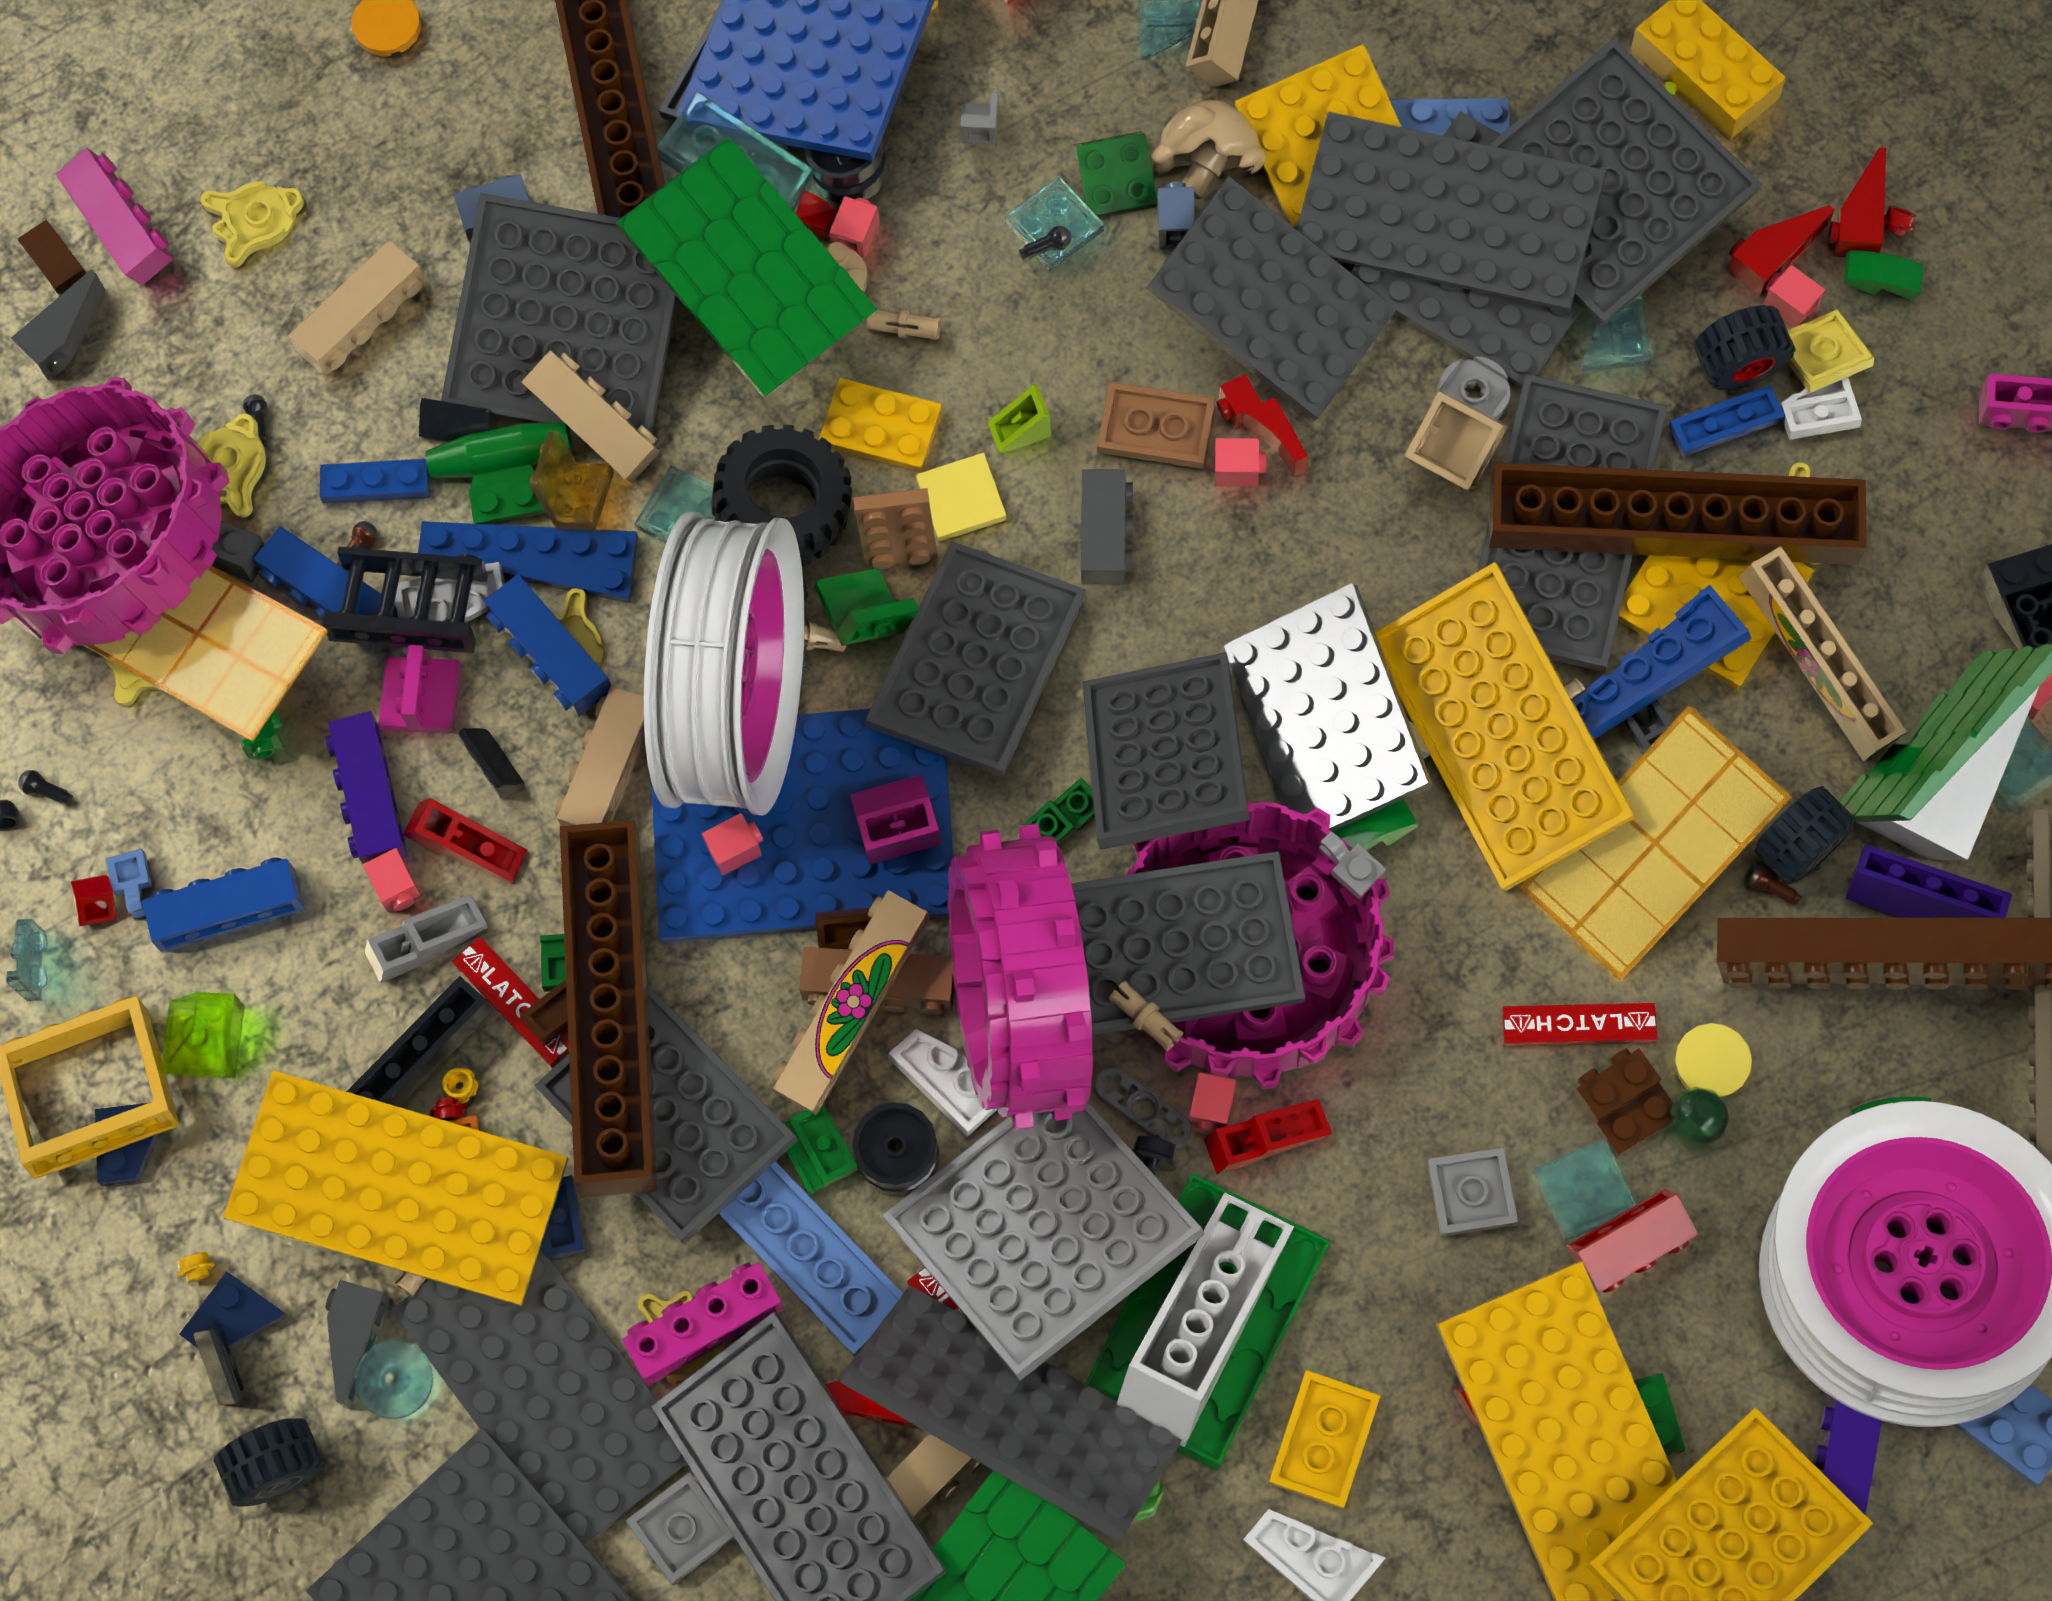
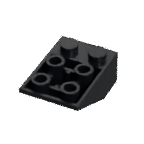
M2052 544L1987 564L1979 579L1980 586L1993 615L2018 650L2026 646L2039 648L2045 644L2052 645Z

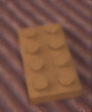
M928 488L853 497L866 567L873 566L876 569H886L892 567L895 563L904 562L920 565L929 562L930 559L938 558Z

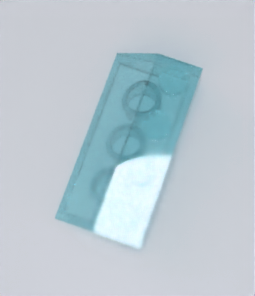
M696 91L656 147L660 160L681 173L723 140L730 137L794 211L813 173V168Z

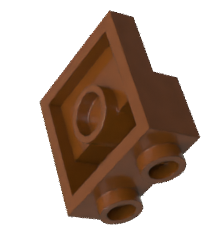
M1625 1048L1609 1059L1611 1066L1599 1073L1594 1068L1582 1075L1577 1080L1580 1086L1576 1088L1573 1097L1616 1158L1627 1153L1682 1116L1661 1086L1660 1082L1662 1079L1640 1048L1630 1053L1628 1048Z

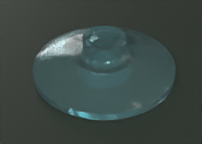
M400 1340L385 1341L368 1350L360 1360L355 1374V1388L362 1404L373 1414L388 1419L403 1418L416 1412L428 1399L433 1386V1371L427 1356L415 1345ZM390 1371H395L398 1374V1381L394 1385H387L385 1382L386 1374Z

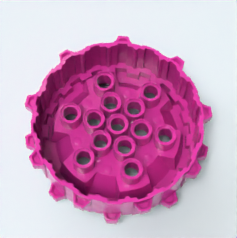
M111 377L105 385L71 388L58 392L57 395L45 400L37 396L25 403L24 410L20 412V415L0 429V624L3 625L12 619L27 633L38 639L43 638V646L51 653L65 654L71 646L88 645L89 643L92 645L119 641L126 638L125 634L131 631L140 636L152 629L153 625L161 620L159 615L169 607L174 610L192 591L190 585L196 577L201 579L205 570L211 568L217 556L211 548L213 543L218 541L222 510L220 509L221 490L229 483L227 470L220 463H212L204 450L190 436L196 424L182 408L174 409L171 407L168 410L162 409L151 397L137 390L132 391V386L124 378Z
M1260 801V803H1248L1250 816L1248 821L1133 843L1137 861L1131 869L1129 868L1126 875L1279 851L1305 993V1002L1267 1008L1269 1015L1263 1019H1256L1249 1014V1011L1174 1022L1172 1024L1183 1032L1182 1037L1177 1043L1167 1033H1164L1174 1044L1164 1054V1065L1178 1072L1192 1064L1214 1075L1235 1078V1076L1252 1077L1261 1089L1277 1087L1282 1072L1294 1068L1300 1069L1310 1063L1313 1065L1325 1059L1327 1051L1335 1044L1353 1048L1362 1038L1363 1031L1357 1018L1362 1010H1365L1371 996L1383 995L1390 976L1380 965L1393 960L1394 940L1383 935V919L1380 918L1379 908L1390 898V891L1386 880L1379 879L1359 900L1331 875L1332 870L1337 864L1319 849L1322 845L1320 842L1331 832L1329 830L1331 815L1318 807L1303 815L1288 809L1287 806ZM1342 839L1348 850L1351 851L1352 847ZM1302 888H1310L1315 891L1317 896L1312 900H1303L1297 895V892ZM1314 960H1322L1327 963L1329 969L1324 973H1315L1310 969L1309 964Z
M1038 824L1020 826L1019 840L1001 842L998 830L980 832V844L969 845L966 856L953 857L948 874V926L952 953V972L960 1029L964 1040L967 1065L971 1072V1081L975 1094L978 1095L981 1107L985 1108V1110L997 1109L1004 1118L1012 1117L1014 1130L1034 1127L1033 1114L1051 1112L1054 1121L1072 1119L1073 1112L1084 1111L1086 1102L1090 1097L1093 1070L1089 985L1075 897L1060 848L1052 836L1041 837Z

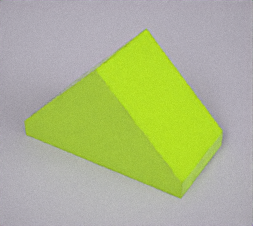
M1035 384L1031 385L987 422L999 453H1006L1052 437L1050 414L1039 386Z

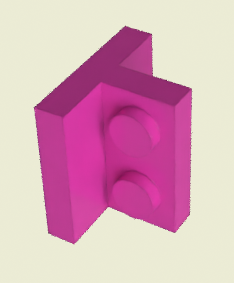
M408 645L407 657H386L378 724L380 729L386 731L454 733L461 670L459 660L430 659L422 645Z

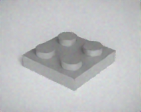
M1504 1147L1427 1159L1440 1237L1516 1226L1518 1224Z
M687 1473L626 1520L627 1524L673 1586L735 1539L717 1509L690 1473Z

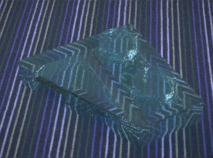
M1642 294L1603 327L1599 323L1596 324L1590 344L1582 360V372L1651 365L1652 354Z

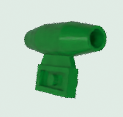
M564 422L522 423L462 436L426 450L425 457L428 472L432 479L473 477L470 489L468 490L474 524H496L547 513L542 481L532 468V465L571 451L573 445L569 427Z

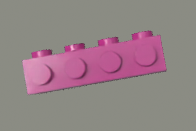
M86 148L55 175L124 275L143 286L173 260V257L166 249L169 242L156 228L152 229L148 223L151 220L148 212L140 204H135L131 199L134 192L124 180L118 179L113 172L117 168L105 154L97 155Z
M1988 374L1979 393V425L1990 426V428L1995 430H2006L2012 427L2025 428L2033 433H2042L2047 430L2052 431V378Z
M750 1262L740 1265L730 1273L731 1278L719 1285L716 1282H711L700 1288L696 1292L697 1297L685 1304L682 1301L675 1302L661 1312L662 1317L651 1323L648 1320L641 1321L628 1329V1336L622 1338V1341L647 1386L652 1385L753 1328L771 1313H779L784 1310L781 1300L759 1262L751 1265Z

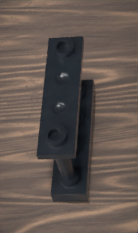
M362 545L338 547L337 554L343 568L349 571L342 609L337 612L325 611L322 625L328 631L327 637L329 641L408 648V645H422L427 650L474 654L476 639L471 624L464 621L472 581L487 582L488 579L483 559L469 554H461L457 557L374 550ZM364 572L385 574L378 612L374 615L356 613ZM400 575L421 577L414 616L410 618L392 616ZM436 578L457 580L450 619L445 622L428 619Z

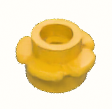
M464 1067L449 1070L444 1075L441 1085L443 1096L445 1098L454 1097L462 1103L468 1102L471 1096L476 1095L479 1087L478 1081L474 1079V1072ZM458 1083H463L461 1089L456 1087Z
M207 1252L192 1254L177 1261L180 1269L177 1276H186L187 1283L203 1280L210 1276L209 1270L215 1264L210 1262Z

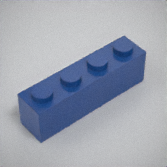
M279 526L253 558L260 570L258 576L274 588L279 584L288 590L286 595L298 605L303 607L307 603L316 609L315 615L323 621L325 611L337 612L342 609L349 572ZM363 581L356 613L374 615L378 612L381 593ZM394 604L392 616L398 617L397 608Z
M519 574L483 600L489 611L485 616L488 622L498 633L504 630L511 639L507 643L520 659L526 656L532 662L533 666L530 667V670L542 685L547 682L550 683L556 690L552 694L565 711L571 708L580 717L597 704L602 696H607L611 686L609 678Z
M270 858L261 862L260 866L248 870L244 868L232 869L227 871L223 877L213 880L197 879L190 882L188 887L179 890H159L153 893L151 898L142 900L151 942L160 952L305 910L295 869L287 858Z

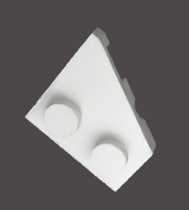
M1848 377L1811 393L1804 388L1802 392L1794 393L1781 402V408L1785 414L1783 422L1789 440L1860 428L1862 418Z

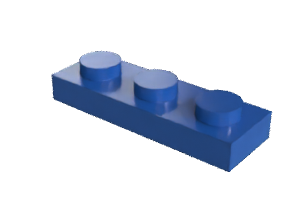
M1771 385L1670 420L1668 427L1682 457H1686L1783 422L1785 414Z
M426 459L320 465V499L322 503L430 497V474Z

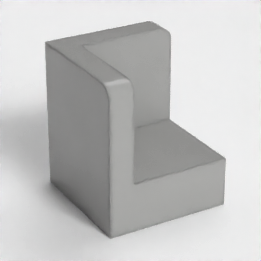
M991 91L990 104L966 103L964 105V114H961L960 123L962 143L997 145L1000 109L998 92Z

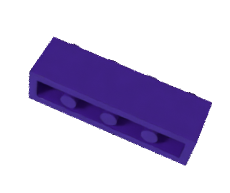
M372 711L328 722L331 735L325 736L330 757L336 756L338 768L333 770V776L338 791L343 790L346 802L340 803V808L345 824H351L353 836L348 837V844L353 859L359 858L362 864L394 848H397L403 859L408 858L381 732Z
M1865 844L1845 899L1900 918H2006L2012 893Z
M1832 1398L1831 1407L1825 1406L1823 1409L1820 1429L1826 1430L1824 1446L1817 1445L1813 1464L1866 1515L1882 1421L1861 1414Z

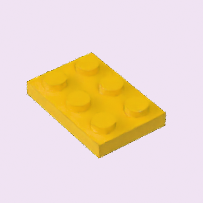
M839 378L819 440L822 437L832 444L831 450L922 473L943 410L942 404Z
M1306 1370L1268 1484L1344 1510L1381 1395Z

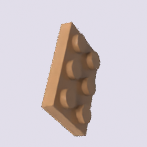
M1109 382L1098 437L1097 453L1204 469L1216 398Z

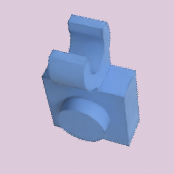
M141 848L106 858L110 882L115 896L125 895L127 911L132 913L134 920L146 917L142 900L145 899L142 890L153 887L146 853Z

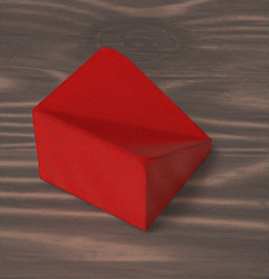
M804 191L795 214L817 238L828 241L830 237L829 232L839 208L810 192Z
M107 875L71 881L74 910L79 927L117 919L113 889Z

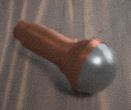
M360 521L355 524L352 530V539L346 547L353 545L366 547L374 542L377 536L375 526L367 521ZM338 558L337 564L343 568L341 561Z
M1755 865L1749 869L1746 875V882L1751 889L1758 891L1766 890L1787 903L1797 905L1801 895L1795 889L1773 878L1774 875L1771 874L1767 867Z

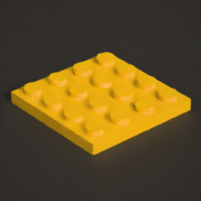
M1364 44L1234 101L1236 109L1254 127L1260 148L1263 149L1266 156L1262 167L1287 222L1295 229L1298 226L1328 112L1402 127Z
M1649 555L1625 591L1618 617L1619 623L1647 638L1657 628L1662 631L1676 619L1675 613L1703 589L1711 585L1749 630L1752 639L1703 671L1737 691L1740 690L1776 633L1739 578L1750 564L1757 560ZM1792 562L1807 584L1814 570L1801 562Z

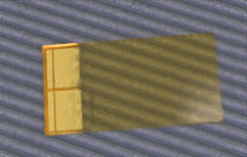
M211 566V568L205 570L201 579L196 577L190 585L192 591L174 610L169 607L159 615L161 620L155 623L149 631L140 636L131 631L125 634L126 638L119 641L83 645L253 742L326 636L328 630Z
M1689 705L1618 781L1637 818L1528 878L1520 887L1523 890V894L1528 895L1619 980H1622L1792 798L1788 790L1781 788L1699 715L1695 708Z

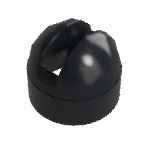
M0 800V831L15 829L20 824L18 808L9 800Z

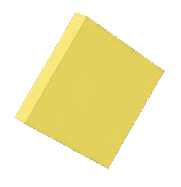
M1838 309L1788 330L1796 350L1788 364L1809 393L1874 366L1873 355Z
M984 453L915 474L919 489L928 488L933 528L938 542L1007 520L1005 509Z

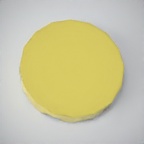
M1715 1023L1699 1025L1687 1032L1678 1044L1674 1058L1675 1071L1685 1089L1699 1098L1709 1100L1723 1099L1739 1091L1749 1077L1752 1065L1749 1046L1742 1036L1726 1025Z

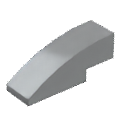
M472 894L407 918L403 920L401 927L367 939L364 952L379 982L383 983L413 970L466 942L485 930L487 923Z

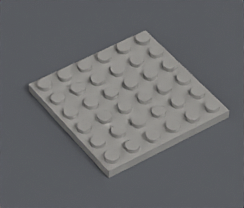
M1088 1101L1084 1111L1072 1113V1119L1054 1121L1051 1112L1033 1114L1034 1127L1028 1129L1014 1130L1012 1117L1006 1118L883 1214L888 1225L1019 1381L1205 1235L1202 1227Z

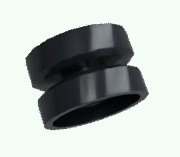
M882 142L879 145L874 161L804 148L807 163L817 189L826 199L837 204L842 203L844 196L852 199L864 198L868 200L877 194L887 181L889 164Z
M890 1102L876 1106L862 1117L854 1130L852 1148L860 1175L871 1188L884 1195L898 1197L909 1195L931 1178L938 1169L940 1151L933 1124L922 1111L909 1104ZM897 1145L902 1146L899 1152L893 1153L889 1151L890 1149L896 1150Z

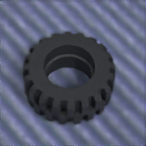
M783 424V429H774V425L762 426L761 432L757 434L755 430H750L742 435V443L734 440L727 447V453L721 456L717 464L711 502L712 515L715 516V521L730 522L736 520L751 524L769 523L774 518L787 519L792 525L797 538L802 567L809 565L814 555L817 559H821L828 554L830 546H836L841 539L843 529L846 528L852 499L850 471L844 467L845 460L840 452L835 451L832 453V444L823 437L817 440L814 438L815 432L804 428L803 432L793 430L794 425ZM787 477L803 484L811 492L816 503L812 508L800 515L777 517L759 509L752 502L747 492L754 484L763 479Z

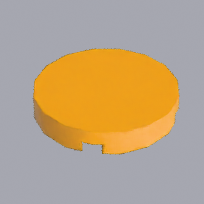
M362 0L356 6L351 18L352 31L360 47L370 54L381 57L392 56L391 53L398 51L402 53L408 50L417 41L421 31L420 14L412 0Z

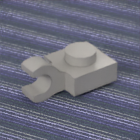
M1332 831L1320 842L1322 845L1319 849L1337 864L1332 870L1331 875L1359 900L1386 872V868L1361 845L1357 844L1349 851L1344 842Z

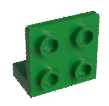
M1139 131L1072 144L1075 159L1079 163L1088 215L1096 216L1157 203L1147 140L1144 132Z
M876 568L820 579L814 585L841 646L904 633L919 612L914 598L901 601L892 598L880 570Z

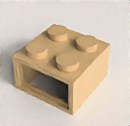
M1439 391L1412 440L1405 457L1468 491L1474 490L1509 425L1447 392Z

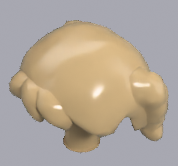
M1217 100L1199 101L1180 110L1164 128L1161 143L1151 156L1153 161H1155L1153 169L1159 174L1167 173L1175 166L1191 164L1182 183H1185L1186 187H1194V199L1196 200L1203 199L1202 197L1213 177H1219L1222 171L1240 167L1243 168L1241 173L1251 170L1250 174L1261 169L1266 159L1265 152L1260 148L1257 134L1249 120L1227 102Z

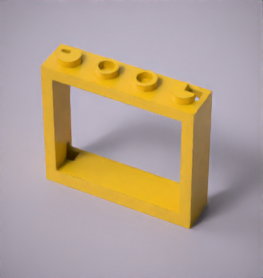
M138 996L121 998L107 1007L96 1011L83 1012L77 1018L60 1024L45 1026L39 1032L25 1037L12 1038L0 1046V1079L21 1164L34 1180L180 1126L150 1015ZM133 1024L154 1101L34 1145L14 1068Z

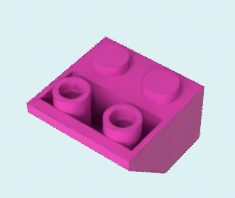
M922 775L850 794L869 865L942 845L939 829Z

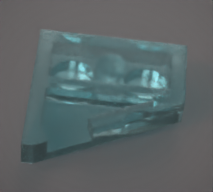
M1139 0L1141 60H1147L1193 36L1202 0Z
M32 918L18 919L16 922L15 938L10 955L12 959H17L16 971H7L6 982L26 1001L42 1000V988L47 986V972L45 966H42V952L47 951L48 941L45 930H42Z

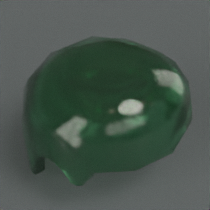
M1698 1086L1681 1092L1669 1111L1673 1118L1671 1134L1673 1138L1687 1148L1700 1149L1719 1140L1729 1122L1727 1106L1714 1090Z

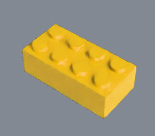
M1669 0L1635 29L1631 50L1665 82L1675 83L1677 85L1676 92L1729 141L1780 99L1786 77L1702 0Z

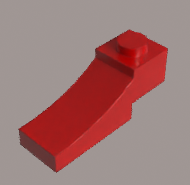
M1246 374L1220 385L1219 400L1216 401V404L1225 421L1230 419L1235 430L1243 427L1264 440L1282 458L1294 477L1307 471L1308 455L1275 397L1262 403Z
M1315 1099L1254 1115L1248 1121L1217 1128L1203 1140L1216 1174H1221L1250 1166L1252 1163L1303 1145L1327 1139L1332 1135V1131L1320 1100Z

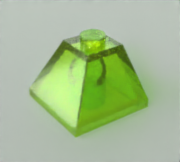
M195 992L169 1000L161 1057L166 1075L236 1078L245 1005L235 994Z

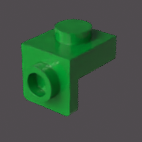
M277 707L253 742L249 739L240 741L241 748L249 759L270 757L276 750L284 747L278 728L284 725Z

